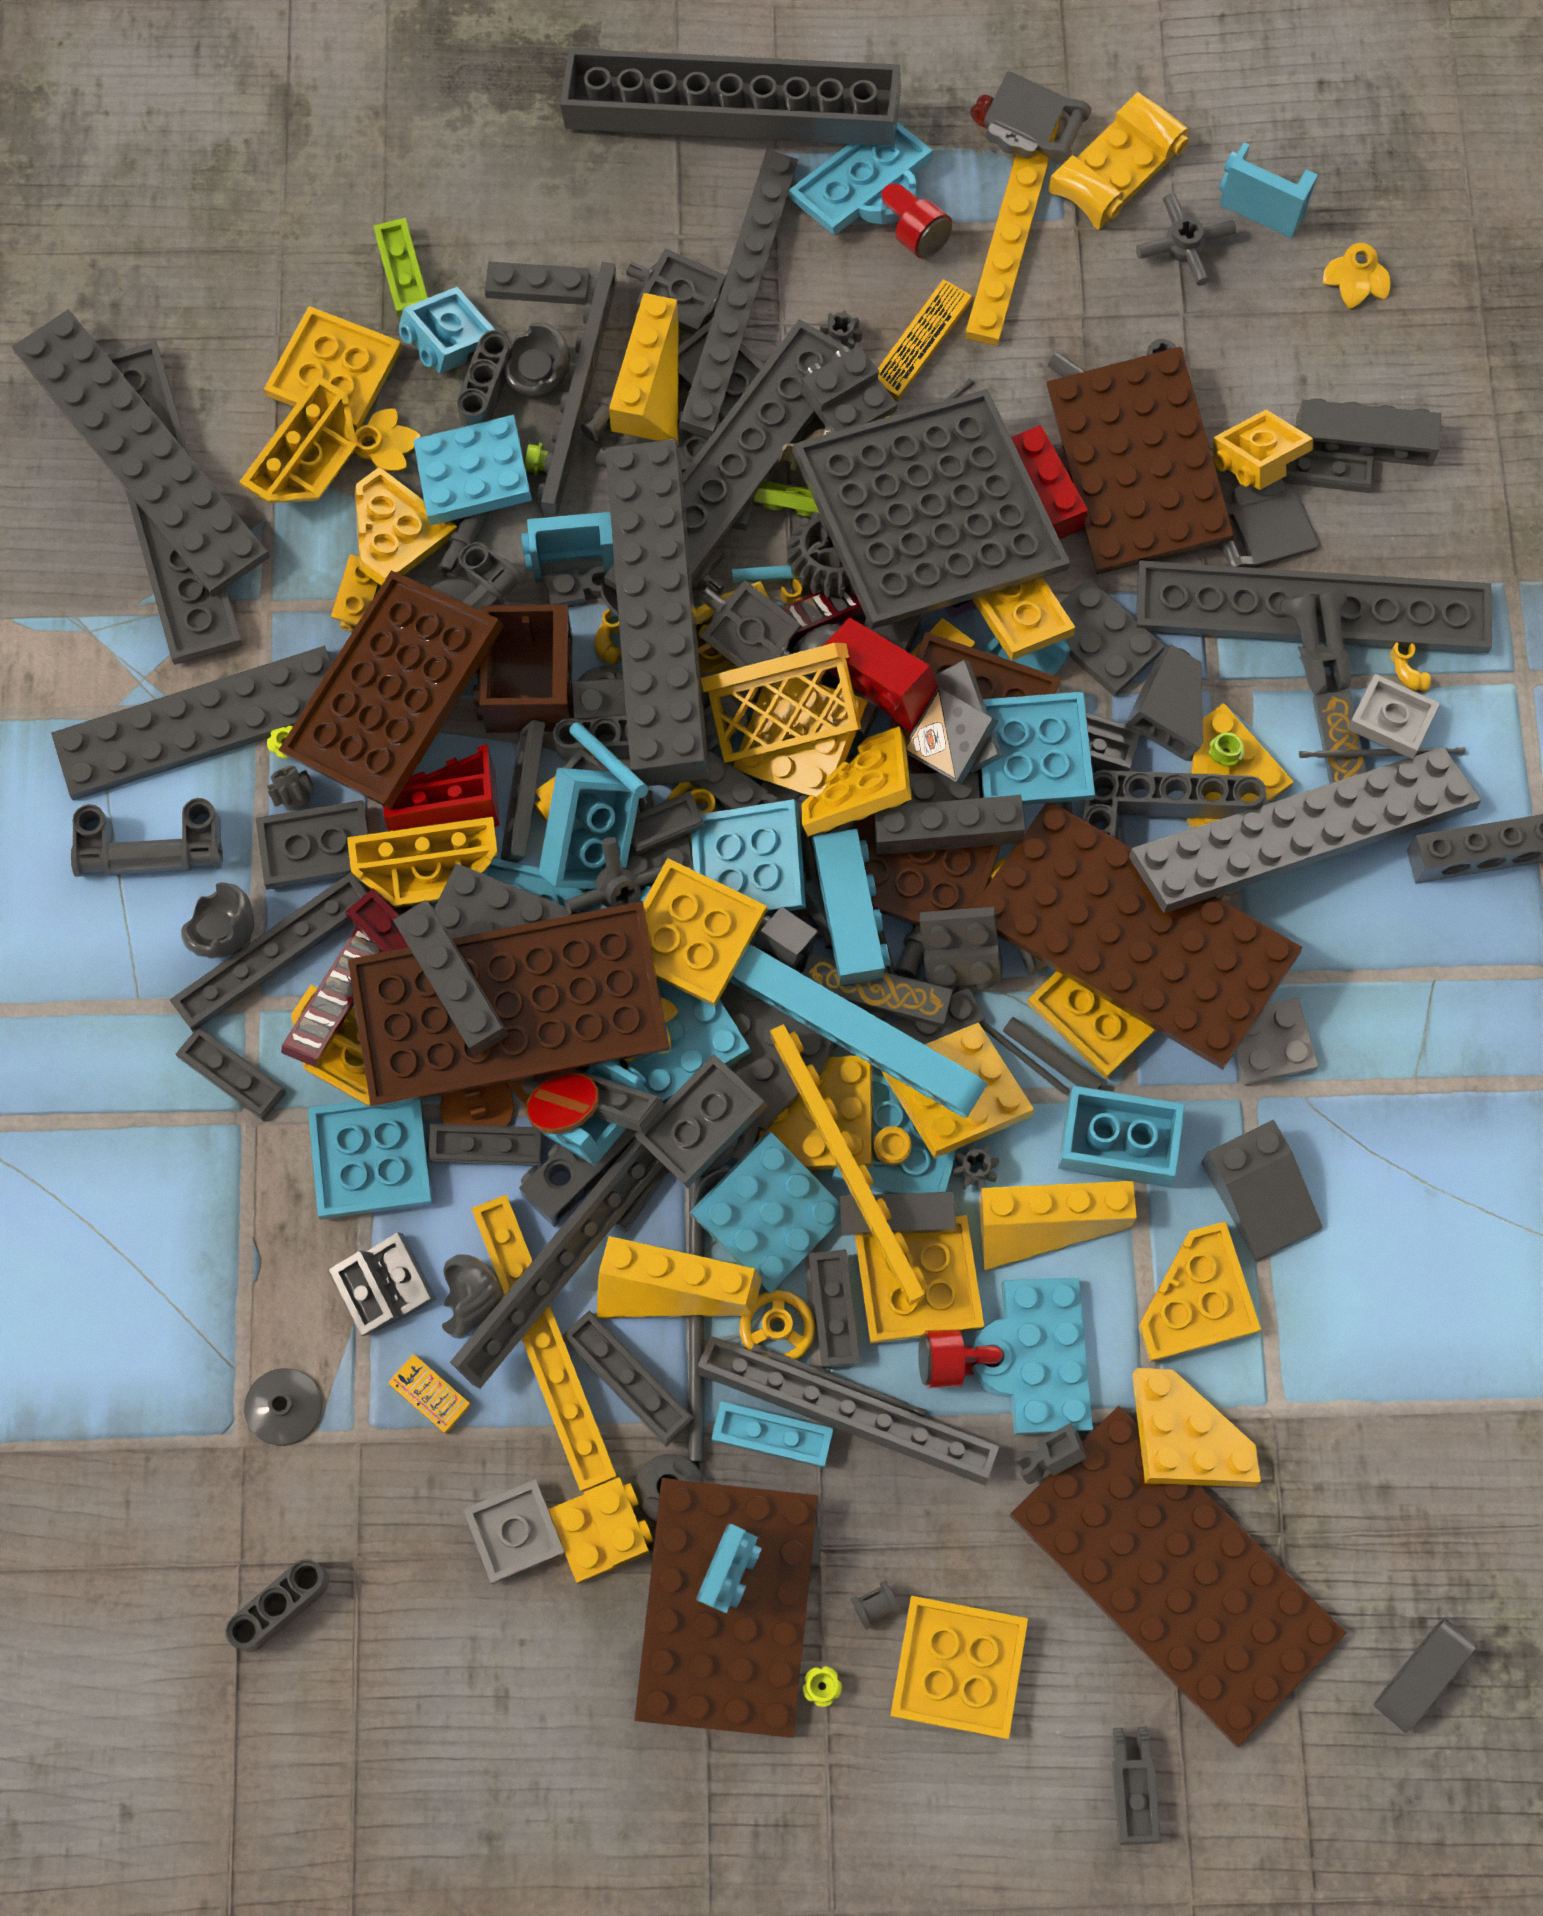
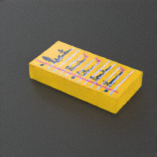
M414 1354L388 1382L395 1391L445 1435L472 1406Z

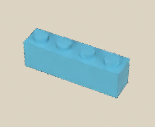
M857 829L813 836L814 856L839 986L883 979L884 966H890L887 944H880L877 932L883 931V923L880 909L873 910L871 897L876 896L873 874L866 875L864 862H869L866 840L859 841Z

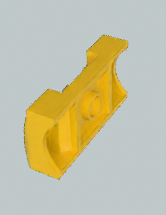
M1137 92L1116 112L1115 121L1077 158L1072 155L1051 175L1048 191L1052 195L1062 196L1074 202L1087 215L1093 226L1100 230L1110 219H1114L1120 213L1123 206L1175 155H1179L1185 149L1189 142L1187 137L1189 129L1156 103Z

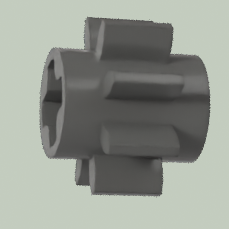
M846 310L834 315L829 313L828 324H820L821 332L848 346L850 349L854 348V342L862 341V331L858 329L859 318H852L846 313Z
M295 766L284 767L276 771L271 776L273 784L267 786L274 806L277 807L283 804L287 811L305 806L311 799L308 793L314 791L313 783L307 770L298 773Z
M970 1143L966 1155L956 1153L955 1160L962 1164V1166L953 1170V1176H962L964 1180L963 1189H967L969 1185H974L981 1191L986 1180L996 1182L998 1176L990 1169L998 1166L999 1159L990 1158L988 1155V1145L983 1150L975 1149L974 1145ZM976 1162H980L983 1164L981 1170L979 1169L976 1174L969 1171L971 1165L973 1166Z

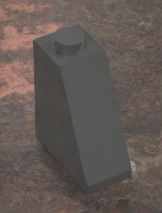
M1171 644L1156 658L1125 725L1183 760H1187L1199 750L1203 743L1201 662L1193 658L1186 650Z

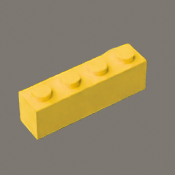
M643 293L609 406L612 432L656 441L676 439L678 445L679 323L677 299Z
M1133 1181L981 1188L978 1201L983 1271L996 1269L998 1266L1011 1262L1016 1263L1026 1260L1031 1256L1048 1251L1053 1252L1063 1249L1068 1245L1081 1241L1086 1242L1130 1229L1137 1218Z
M609 1236L598 1275L597 1318H645V1316H667L669 1318L687 1315H703L704 1317L753 1316L762 1278L755 1268Z

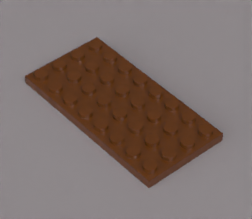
M927 632L924 634L916 655L918 659L930 665L933 676L962 660L968 661L972 667L983 699L1056 694L1061 681V677ZM892 719L889 730L900 726L905 736V742H907L911 733ZM907 754L909 774L939 773ZM979 769L976 771L978 772L979 798H983L981 770ZM873 814L862 820H855L852 829L858 830L859 841L866 840L869 862H864L866 875L873 874L876 896L871 897L873 910L880 909L881 914L919 927L920 912L972 908L988 884L990 874L1001 848V845L876 855Z
M1046 803L1024 833L1023 840H1019L972 908L994 907L999 937L1224 1070L1301 954L1303 947L1217 897L1163 913L1129 858L1131 847L1057 804Z
M642 901L452 938L509 1033L508 1037L478 1055L468 1048L409 947L347 959L370 1106L373 1108L670 1050L645 907Z
M1118 1405L1081 1442L1087 1458L1055 1476H1052L1050 1473L1009 1516L1237 1748L1345 1636L1346 1632L1199 1485L1145 1483L1138 1424Z

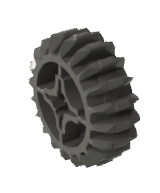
M814 510L811 520L803 517L800 527H794L792 537L787 544V551H789L787 553V562L791 567L793 578H799L801 587L811 585L813 594L823 590L826 598L829 597L831 592H837L842 599L845 590L855 595V591L822 517ZM820 542V544L814 546V550L807 552L815 543Z

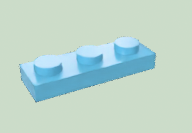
M720 1401L711 1441L825 1468L833 1428Z

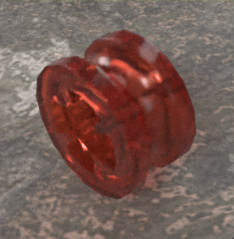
M981 95L977 99L976 104L971 107L970 115L978 125L988 129L984 125V119L994 98L988 95Z

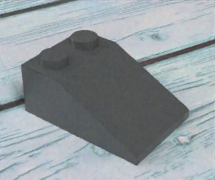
M1274 1119L1206 1153L1201 1164L1255 1261L1323 1228L1295 1157Z

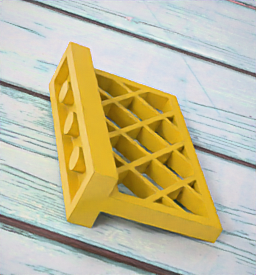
M831 643L701 678L703 691L709 694L724 763L860 730L861 724L846 658H849L846 643ZM837 667L840 683L834 693L818 683L826 670ZM816 673L813 680L806 676ZM794 678H800L809 684L800 702L785 693L791 680ZM782 682L779 688L773 685L775 683ZM765 686L776 693L767 710L752 701L759 687ZM815 689L830 698L821 715L806 706ZM749 690L746 697L740 694V692ZM842 692H843L844 700L839 697ZM733 695L742 701L734 718L723 712L721 697ZM781 698L796 706L787 724L772 714ZM836 702L847 709L850 724L838 727L827 720ZM748 706L763 715L754 732L739 723ZM802 711L818 720L811 733L803 735L793 728ZM768 720L773 721L784 729L777 742L772 744L760 737ZM823 724L830 728L827 730L820 731ZM737 728L751 738L743 751L733 753L730 738ZM789 733H791L792 735L796 736L795 738H791V739H787V740H786V738L788 737ZM756 741L763 745L760 747L753 748Z

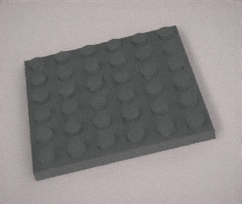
M988 389L793 445L792 452L871 630L1068 570L1070 566L1067 554Z

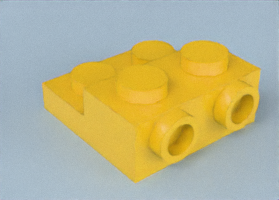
M1264 410L1213 437V462L1216 468L1222 472L1226 470L1231 471L1236 475L1241 485L1245 487L1252 485L1259 490L1285 477L1286 464L1313 450L1312 437L1268 410Z
M620 1477L587 1490L579 1497L548 1509L577 1584L650 1554L646 1544L653 1542L651 1533L645 1519L637 1522L632 1507L639 1505L631 1483L623 1486Z

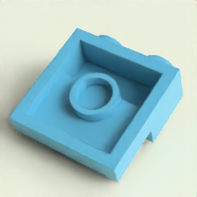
M458 287L403 308L399 323V334L402 340L407 344L413 343L419 350L422 363L426 367L433 366L439 374L466 363L469 353L476 350L481 336L487 331L495 330Z
M732 1524L726 1526L697 1595V1601L727 1613L729 1606L737 1608L746 1587L739 1583L745 1568L753 1570L761 1548L755 1545L758 1539L757 1536L745 1532L744 1529Z

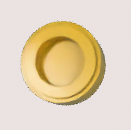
M896 1126L885 1127L876 1135L874 1153L881 1163L888 1166H897L905 1162L910 1155L912 1147L911 1138L902 1128Z

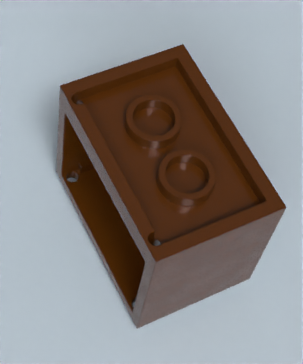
M568 604L481 605L482 612L499 619L504 627L475 672L478 677V685L473 686L474 706H477V719L483 720L486 733H519L520 730L533 720L545 723L544 732H553L555 726L561 720L572 718L570 681H572L573 633Z

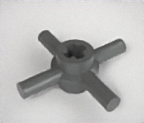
M1168 194L1163 198L1173 225L1168 229L1166 238L1137 245V256L1139 259L1169 251L1174 259L1188 262L1198 286L1205 285L1210 279L1200 254L1204 250L1207 241L1236 233L1235 222L1230 220L1203 228L1199 220L1193 217H1184L1176 194Z
M605 838L602 840L607 868L603 869L597 876V889L565 900L566 909L569 914L599 903L609 908L639 902L641 897L640 888L653 884L664 864L635 874L630 869L621 866L616 838Z

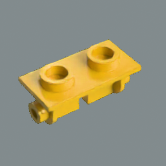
M349 555L330 618L338 620L340 622L339 627L345 631H353L354 627H356L372 602L378 586L376 581L359 569V556Z

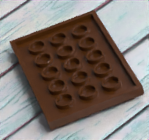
M1182 347L1046 381L1071 480L1088 509L1084 529L1097 575L1137 565L1139 561H1153L1234 539Z
M391 570L282 743L279 751L286 757L391 810L503 629V623L491 615Z
M661 1478L634 1721L794 1738L818 1495ZM732 1524L744 1529L745 1532L757 1536L758 1539L755 1545L760 1547L761 1551L753 1570L747 1568L744 1570L739 1583L746 1587L737 1608L729 1606L727 1613L697 1601L696 1598L726 1526Z

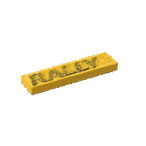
M944 279L878 367V379L896 401L901 399L971 303L972 295Z

